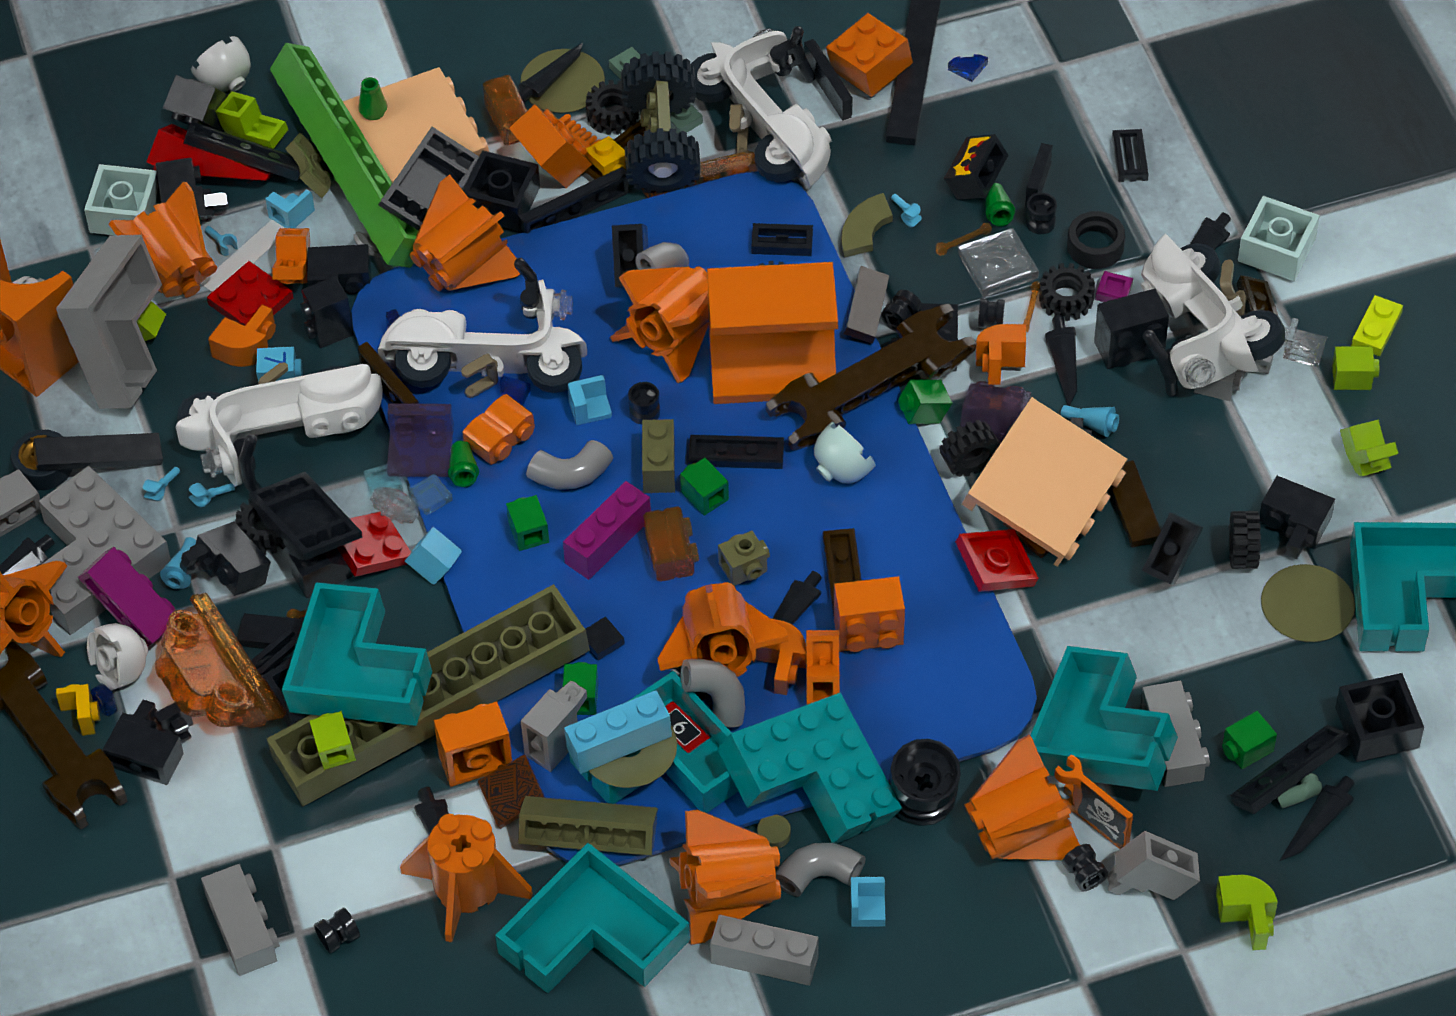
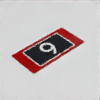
M674 701L665 706L670 715L671 726L676 734L677 743L687 753L692 752L710 738Z

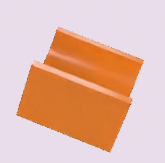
M0 240V370L34 396L38 397L79 363L56 310L57 306L72 288L73 281L69 274L61 271L54 277L37 283H12Z
M833 262L707 268L709 337L714 404L765 402L771 400L791 381L807 373H813L819 383L836 374L834 329H838V314Z

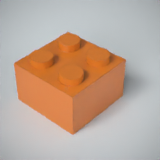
M869 13L826 47L830 64L836 73L870 97L874 96L913 63L908 39Z
M534 104L509 128L538 164L565 188L571 185L592 165L585 156L588 150L571 135L570 129L561 120L559 121L548 108L543 112Z
M899 576L834 584L835 629L839 630V652H859L869 648H892L896 645H904L905 606Z
M497 701L490 704H479L473 709L457 714H446L442 718L434 720L438 753L450 787L485 777L498 770L499 765L505 766L512 761L509 732Z

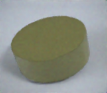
M776 814L762 818L757 827V834L766 837L771 847L777 846L779 849L784 847L790 840V823L783 816Z

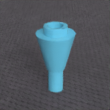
M1063 405L1061 409L1062 417L1068 419L1083 418V425L1105 437H1108L1111 432H1115L1118 428L1119 415L1116 414L1115 407L1080 409Z
M192 537L185 539L181 550L160 572L162 581L170 588L184 589L191 583V574L187 575L180 568V562L182 560V553L190 550V547L196 544V540Z

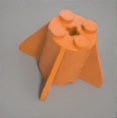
M450 174L438 184L414 241L413 251L409 253L411 260L419 268L423 266L430 275L428 277L429 282L437 291H441L444 288L446 290H456L511 279L520 275L514 266L517 258L508 248L507 239L502 241L500 238L504 231L498 221L504 217V214L500 211L492 215L483 205L480 208H476L472 205L476 200L469 198Z
M182 182L165 203L154 205L153 207L156 211L149 215L143 211L133 220H111L109 226L116 235H142L162 283L158 291L163 293L166 298L182 294L186 298L195 295L200 290L199 285L217 270L216 264L205 249L194 192L187 182Z
M699 266L694 269L691 267H672L626 271L619 279L633 305L628 309L630 316L626 319V326L616 331L610 338L612 342L633 337L642 349L648 346L654 350L651 353L652 355L663 356L677 383H681L690 375L709 325L707 272Z
M52 561L4 576L0 572V654L9 642L31 644L53 656H63L65 651L48 632V629L53 620V615H49V604L54 605L49 590L67 568L65 562Z
M732 583L709 584L691 590L686 594L683 616L657 659L660 671L682 666L685 659H705L723 664L739 677L747 671L746 667L753 660L754 662L757 648L788 642L789 639L786 628L747 603Z
M1031 735L1016 741L973 797L970 798V802L964 804L971 821L975 823L978 830H983L978 833V837L992 860L995 858L1063 860L1069 851L1080 845L1071 826L1072 823L1068 819L1070 818L1071 810L1061 798L1056 785L1049 783L1047 776L1050 774L1042 762Z
M700 810L685 811L686 844H683L682 847L686 852H680L679 857H669V862L679 872L681 889H687L690 897L689 899H684L685 905L688 908L689 943L699 944L705 943L712 938L719 915L742 919L764 904L781 898V886L779 880L776 879L775 867L780 865V853L777 846L771 847L768 839L760 834Z
M443 815L439 823L434 826L430 835L402 861L400 866L401 874L432 880L435 894L447 908L445 940L448 942H453L461 913L478 911V907L486 903L489 905L493 902L498 893L530 900L533 894L532 887L496 849V841L491 824L486 820L471 815Z

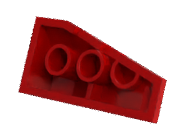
M174 124L158 129L146 162L154 165L153 170L157 171V162L192 158L194 166L199 165L201 176L264 181L273 177V173L184 144L183 142L188 130Z

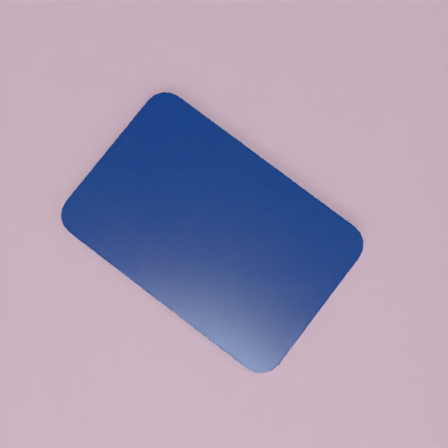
M759 171L738 173L531 230L528 234L523 232L501 238L502 241L507 239V246L517 259L523 258L537 274L538 281L544 280L546 289L555 290V299L561 298L560 314L559 311L554 312L553 327L570 329L585 341L587 355L581 358L582 372L579 380L600 375L604 376L606 396L612 411L611 418L576 425L569 404L568 389L557 393L542 391L533 384L528 373H504L502 377H498L496 385L473 398H469L466 396L465 390L468 386L486 377L482 376L481 372L466 378L462 376L461 372L449 371L448 375L440 383L432 387L420 388L405 382L397 369L390 367L419 402L421 420L414 424L409 423L383 392L380 406L426 533L434 527L462 551L452 567L443 576L462 632L464 633L554 584L585 629L606 616L624 637V645L600 660H597L591 651H588L566 663L585 662L597 664V714L629 701L670 673L673 668L660 671L657 658L683 616L685 596L689 591L705 585L722 584L724 582L731 583L719 564L718 545L728 541L737 534H744L753 530L759 541L764 540L770 553V557L767 558V572L757 579L747 580L735 585L736 590L742 594L747 603L773 619L794 580L804 582L811 571H815L822 577L816 586L821 591V595L800 616L793 626L801 632L805 642L806 630H836L823 544V531L854 528L861 579L871 580L899 576L905 606L904 645H896L892 648H869L859 652H839L840 692L887 781L889 782L890 767L894 755L903 745L913 740L932 739L942 742L953 750L960 762L996 751L1017 740L1031 723L1037 702L1033 676L993 590L979 592L955 541L959 534L966 533L917 425L908 424L903 411L900 409L897 400L902 392L898 385L841 415L846 422L844 429L864 448L861 455L865 460L871 456L876 467L855 483H840L834 478L829 482L816 469L820 464L814 456L815 445L794 451L788 445V437L805 423V420L799 414L789 412L777 417H770L766 412V403L768 401L728 404L713 403L709 325L690 375L681 383H677L663 356L652 355L651 353L654 350L648 346L642 349L633 337L612 342L610 338L616 331L626 326V319L630 316L628 309L633 305L625 288L615 287L612 225L644 224L648 229V248L662 242L677 243L688 254L689 267L694 269L699 266L705 269L706 272L707 268L758 266L760 263L768 265V261H774V265H778L779 261L784 262V264L833 262L838 314V329H834L836 374L879 351L881 347L876 337L873 344L844 334L854 288L814 201L804 188L792 180L786 182L770 181L763 177ZM753 223L813 225L812 256L751 254ZM789 237V238H806V237ZM415 263L410 268L399 266L375 276L370 280V284H366L358 292L351 310L353 331L358 345L360 346L368 342L377 354L381 339L389 326L400 316L414 309H423L428 312L457 311L466 318V332L532 334L539 329L537 318L528 319L522 312L520 295L526 287L525 279L521 274L511 279L456 290H446L444 288L441 291H437L429 282L428 277L430 275L423 266L419 268ZM638 382H649L654 384L659 390L660 416L657 420L674 419L675 493H645L650 497L651 520L588 580L565 564L563 541L625 481L643 492L642 425L635 423L630 417L628 392ZM508 394L533 414L535 427L532 435L526 441H521L512 446V450L507 458L499 460L492 465L472 451L479 468V475L475 483L468 487L456 486L448 476L452 445L457 441H464L462 432L465 427L477 416L485 413L495 400ZM690 435L784 437L783 469L715 467L729 482V500L705 516L681 492L680 473L689 465ZM595 440L605 445L613 455V461L597 479L577 489L557 490L541 485L526 476L528 465L539 450H543L560 459H569L575 457L588 441ZM537 495L548 524L549 543L519 551L508 523L506 503L513 502L518 498ZM752 660L746 667L747 671L738 677L743 686L745 696L744 722L741 726L727 728L733 733L807 705L806 669L798 667L795 685L789 684L787 695L774 693V677L777 664L758 660L753 662ZM564 665L497 701L509 732L512 761L525 754L521 720L549 689L558 692L563 687ZM708 694L702 701L712 711L713 700L711 695ZM577 715V722L593 715ZM569 752L551 772L528 758L545 798L607 803L592 787V780L588 782L570 763ZM666 773L655 781L638 787L615 803L658 808L652 855L679 848L686 844L685 811L699 810ZM803 787L749 808L746 807L738 791L709 811L708 814L744 828L759 823L762 818L775 814L783 816L813 806ZM545 846L548 851L566 863L581 850ZM600 851L617 866L650 856Z

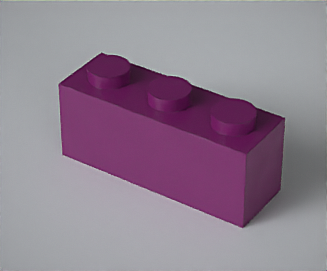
M625 481L563 541L565 564L590 580L651 520L650 497Z
M112 547L99 556L78 578L120 624L132 628L149 646L166 632L179 617L174 613L175 608L171 602L164 597H160L152 589L153 584L150 579L144 574H139L131 566L132 562L128 555Z

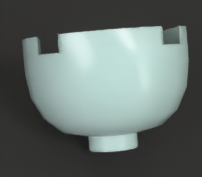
M831 422L817 438L814 456L820 465L816 469L829 482L833 478L845 484L858 482L872 471L876 464L871 456L865 460L861 455L864 449L861 444L840 425L836 427L834 422Z

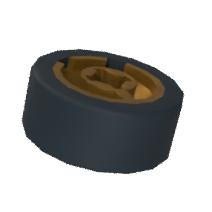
M49 429L26 433L16 441L11 452L14 471L19 469L36 490H49L59 486L68 479L73 470H36L33 449L34 438L63 437L60 433Z

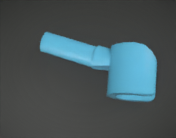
M897 194L892 195L891 200L904 211L901 214V218L907 226L914 227L922 220L921 215H919L921 209L918 204L913 203L909 205Z
M210 226L205 228V232L220 245V253L223 256L229 255V249L226 245H232L235 249H238L237 238L233 234L220 235Z
M174 467L159 482L147 479L143 485V490L147 491L144 498L155 501L162 500L165 494V487L180 473V469Z
M195 483L189 488V491L192 493L189 499L196 506L205 507L212 497L234 491L235 487L230 483L207 490L201 483Z

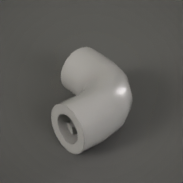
M662 242L637 254L636 266L638 270L689 267V256L679 244Z
M595 440L588 441L575 457L569 459H560L543 450H539L531 459L526 476L541 485L557 490L577 489L597 479L611 464L613 455L605 445Z
M685 659L681 667L683 690L685 692H704L710 694L713 700L712 712L726 727L741 726L744 722L745 696L743 686L736 674L716 661Z
M833 842L812 843L794 851L776 871V879L780 882L781 890L796 897L801 896L808 884L819 876H830L851 886V877H858L860 875L866 858L851 848Z

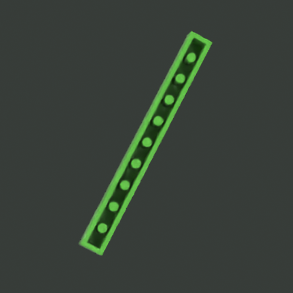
M285 43L270 68L277 84L281 87L289 104L299 117L301 124L307 130L311 141L316 145L323 157V161L328 165L336 182L346 195V199L358 215V219L362 222L371 240L381 253L383 260L387 265L393 267H412L414 262L411 260L409 253L413 251V244L419 231L378 205L392 185L391 179L310 47Z

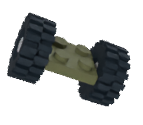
M653 51L650 56L643 53L640 54V59L633 57L630 59V64L625 63L623 70L621 69L622 101H624L626 108L630 107L631 112L636 113L640 111L641 126L645 127L643 136L640 134L635 135L634 140L630 139L627 142V146H625L626 179L628 178L630 185L634 184L635 189L640 190L644 188V192L649 194L651 191H656L657 194L663 191L672 192L675 189H685L686 185L693 186L695 180H699L701 173L698 141L695 142V138L692 135L687 137V132L681 131L678 134L676 129H671L670 116L671 112L676 114L682 113V108L687 110L690 107V103L695 101L693 64L690 65V60L687 58L683 60L682 55L676 54L672 56L671 52L665 51L664 55H659V51Z

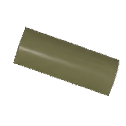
M525 796L519 813L518 844L582 849L589 843L598 851L652 856L658 808Z

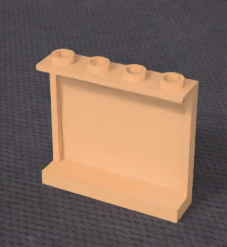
M440 67L382 87L381 90L388 107L384 116L378 120H368L359 112L360 95L343 101L392 183L431 127L436 128L478 156H480L482 150L489 152L485 138H479L477 134L478 130L473 117H467L463 99L460 96L456 97L454 94L455 88L449 76L445 77Z
M1031 397L961 505L972 511L977 504L1058 557L1054 563L1058 567L1063 558L1070 560L1079 547V544L1075 542L1078 535L1086 536L1094 524L1095 520L1091 518L1094 510L1096 509L1101 512L1111 496L1106 493L1109 487L1112 485L1116 488L1126 474L1121 468L1127 461V458Z

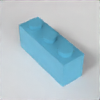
M657 690L564 727L567 749L580 774L672 737L670 715Z

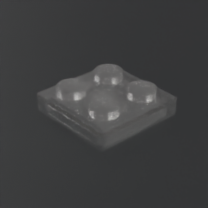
M1014 228L958 246V255L983 297L1027 283L1039 277L1038 268Z

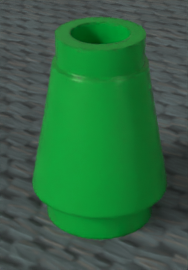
M368 77L361 82L358 110L364 118L378 120L384 116L388 105L378 80Z
M994 183L986 197V217L995 226H1005L1013 220L1015 207L1003 186L999 183Z
M457 441L451 447L448 476L456 486L468 487L475 483L479 475V468L470 444L466 441Z

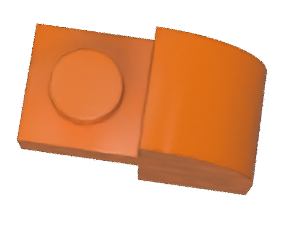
M279 228L276 234V261L272 267L273 280H278L280 283L285 284L308 283L310 228Z
M261 305L246 326L224 317L208 338L212 358L237 367L257 364V348H268L267 340L271 339L276 329L272 309Z
M999 324L988 327L980 332L976 342V366H982V372H988V385H1001V367H1025L1026 324Z
M772 619L786 628L789 641L757 648L755 660L777 664L774 677V693L787 695L789 684L795 685L798 667L806 669V642L801 632L795 626L785 621Z
M806 630L807 705L840 693L839 630Z

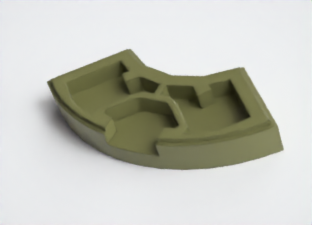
M299 133L285 149L298 164L301 172L300 179L318 196L323 198L331 186L329 171L323 170L320 164L322 157L314 146Z
M884 193L866 199L848 215L842 229V252L844 258L873 251L872 239L875 232L883 225L893 222V214Z

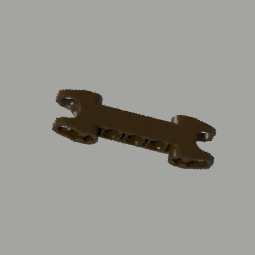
M950 304L923 310L905 319L896 328V332L901 339L819 383L813 373H807L791 381L766 403V412L770 417H777L792 412L799 414L805 420V423L788 437V445L791 450H799L815 445L818 436L831 422H834L836 427L840 425L844 429L846 422L841 415L923 371L929 380H936L952 372L963 360L970 356L976 350L977 344L972 337L948 341L938 335L937 331L953 318L952 312L954 310Z
M9 642L5 647L8 662L0 669V712L5 710L53 775L42 782L43 788L51 802L62 815L79 829H83L89 824L82 805L89 797L97 794L106 795L115 804L121 806L128 802L126 793L117 778L112 762L99 748L86 756L37 690L48 683L37 662L18 644Z

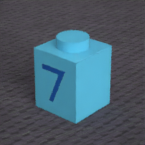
M294 347L257 348L256 374L258 381L264 374L282 362L288 364V371L276 381L302 376V360L296 359Z

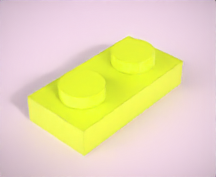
M1374 295L1352 339L1351 346L1373 347V354L1380 357L1402 314L1403 305Z

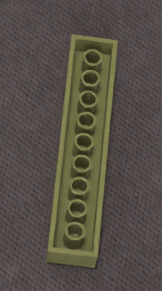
M553 584L427 652L432 675L426 696L422 695L424 703L417 726L344 718L356 761L324 770L309 720L318 718L319 715H309L266 738L272 757L302 806H305L436 735L434 720L440 719L446 714H457L473 709L479 704L496 702L587 653L590 649L586 630Z

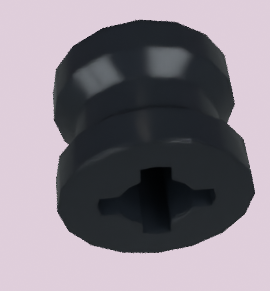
M980 298L978 328L984 329L986 326L1003 324L1005 300L998 299L996 302H990L987 298Z

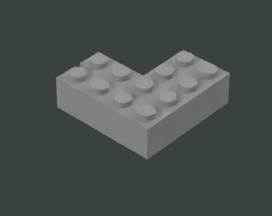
M142 235L109 236L56 308L58 317L64 326L69 342L74 349L80 363V368L84 372L99 409L132 408L143 392L142 388L148 385L157 372L136 322L162 286Z
M90 466L39 500L44 523L67 545L42 564L62 561L67 565V568L49 590L54 604L49 605L53 619L69 635H72L107 610L78 578L105 551L112 547L123 551L130 558L131 566L139 574H144L149 579L161 571L171 560L167 541Z

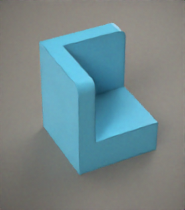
M305 190L299 196L291 193L285 199L272 192L266 198L269 218L284 228H296L315 211L313 195L309 190Z
M603 375L568 383L569 404L576 425L612 417Z
M432 527L416 544L405 559V562L434 585L452 567L462 551L436 528Z
M851 877V927L885 926V878Z

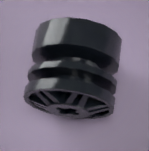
M916 739L903 745L896 752L889 775V784L902 807L896 815L908 823L919 826L933 825L948 816L955 805L961 776L959 760L953 750L939 741Z

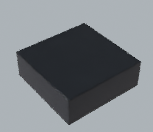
M606 616L585 629L589 649L597 660L602 659L625 644L624 637Z

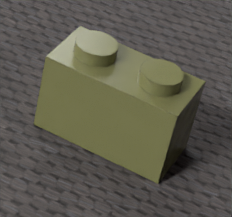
M674 419L642 420V475L644 493H675Z

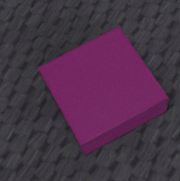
M1104 271L1096 291L1095 300L1107 302L1129 296L1133 285V278Z

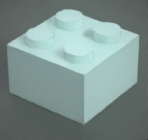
M99 164L84 209L89 232L116 235L109 226L111 220H133L143 211L147 215L156 211L153 206L159 204L161 199L157 171Z
M1263 196L1241 237L1238 261L1295 281L1316 239L1320 215Z

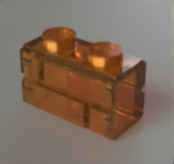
M504 75L485 81L483 83L485 105L504 145L508 146L520 142L509 128L527 112V109L511 76Z
M679 506L666 508L663 511L645 512L643 514L644 530L656 579L661 582L674 579V577L692 576L694 574V562H699V555L696 543L690 544L688 538L693 536L690 518H683L682 510Z

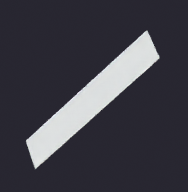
M270 220L223 262L215 273L207 277L201 285L213 292L248 261L254 263L276 243V234L279 228L284 227L274 220Z

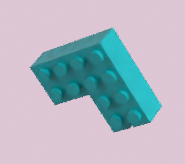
M1354 522L1350 540L1359 651H1389L1390 646H1395V651H1425L1429 634L1426 597L1456 598V523Z
M315 583L282 688L289 712L321 716L326 713L342 711L343 718L417 726L424 703L422 695L426 696L432 675L431 664L427 651L424 648L376 644L385 615V608L379 589Z
M1067 646L1031 733L1042 762L1050 774L1049 776L1055 775V768L1058 766L1065 771H1072L1066 764L1067 758L1070 755H1074L1081 762L1083 774L1092 782L1158 790L1167 767L1165 761H1169L1178 736L1169 713L1125 708L1137 679L1128 653Z
M672 671L630 700L657 690L665 706L674 701L709 735L710 738L690 753H687L677 743L674 761L665 772L700 811L708 813L738 792L717 751L732 732L694 692H685L683 690L681 678ZM641 749L623 757L636 756ZM570 755V763L577 769ZM589 771L581 774L588 782L592 780V787L610 804H615L638 788H622L606 784L594 777Z
M841 692L733 732L717 749L747 808L803 787L831 842L836 844L857 836L861 831L864 833L887 824L902 809Z
M587 843L495 937L498 953L519 971L524 968L525 975L546 993H549L593 947L598 949L642 986L646 987L690 941V928L687 920L595 847Z

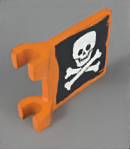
M1070 755L1067 758L1066 765L1072 771H1065L1060 766L1055 768V778L1060 783L1066 784L1064 785V793L1070 797L1063 799V801L1069 806L1071 812L1080 816L1119 849L1123 848L1130 842L1133 814L1087 778L1082 772L1080 760L1074 755Z

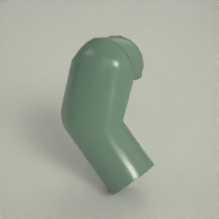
M1310 773L1300 780V785L1291 787L1281 794L1278 800L1282 809L1317 796L1322 789V783L1318 781V776Z

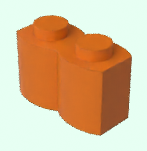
M505 394L495 400L485 413L477 416L465 427L462 432L463 439L470 444L473 452L492 465L499 460L507 458L512 450V446L521 441H526L532 435L535 427L534 417L530 411L508 394Z

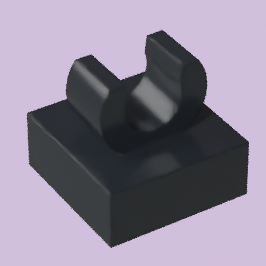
M183 698L154 713L158 730L166 729L174 732L180 737L181 743L192 738L188 729L193 725L189 706Z

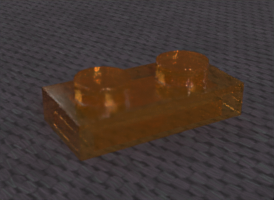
M747 150L700 162V177H703L704 181L720 178V172L731 170L732 174L749 171V165L755 164V154Z

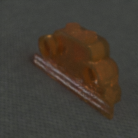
M207 593L194 594L190 598L198 614L186 610H176L170 614L166 630L161 639L163 649L156 660L155 671L167 687L172 699L184 714L191 717L206 715L210 722L220 727L243 725L249 728L265 726L267 720L285 717V712Z

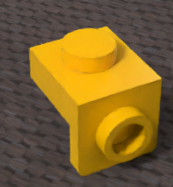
M610 136L586 148L588 150L585 154L586 158L602 172L603 176L621 167L626 170L625 150Z
M71 684L63 688H57L56 697L60 710L77 709V719L82 736L96 734L95 721H100L98 701L93 702L88 684Z

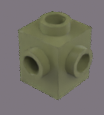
M753 530L744 534H737L728 541L718 545L719 564L734 586L747 580L757 579L767 572V558L770 557L769 549L764 540H758Z

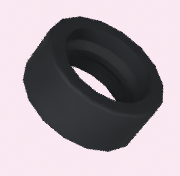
M1089 211L1080 214L1071 222L1068 229L1067 248L1071 258L1079 265L1090 269H1103L1114 265L1121 258L1125 245V228L1119 219L1106 212ZM1099 231L1109 235L1114 240V243L1105 248L1094 249L1082 244L1078 238L1084 233Z

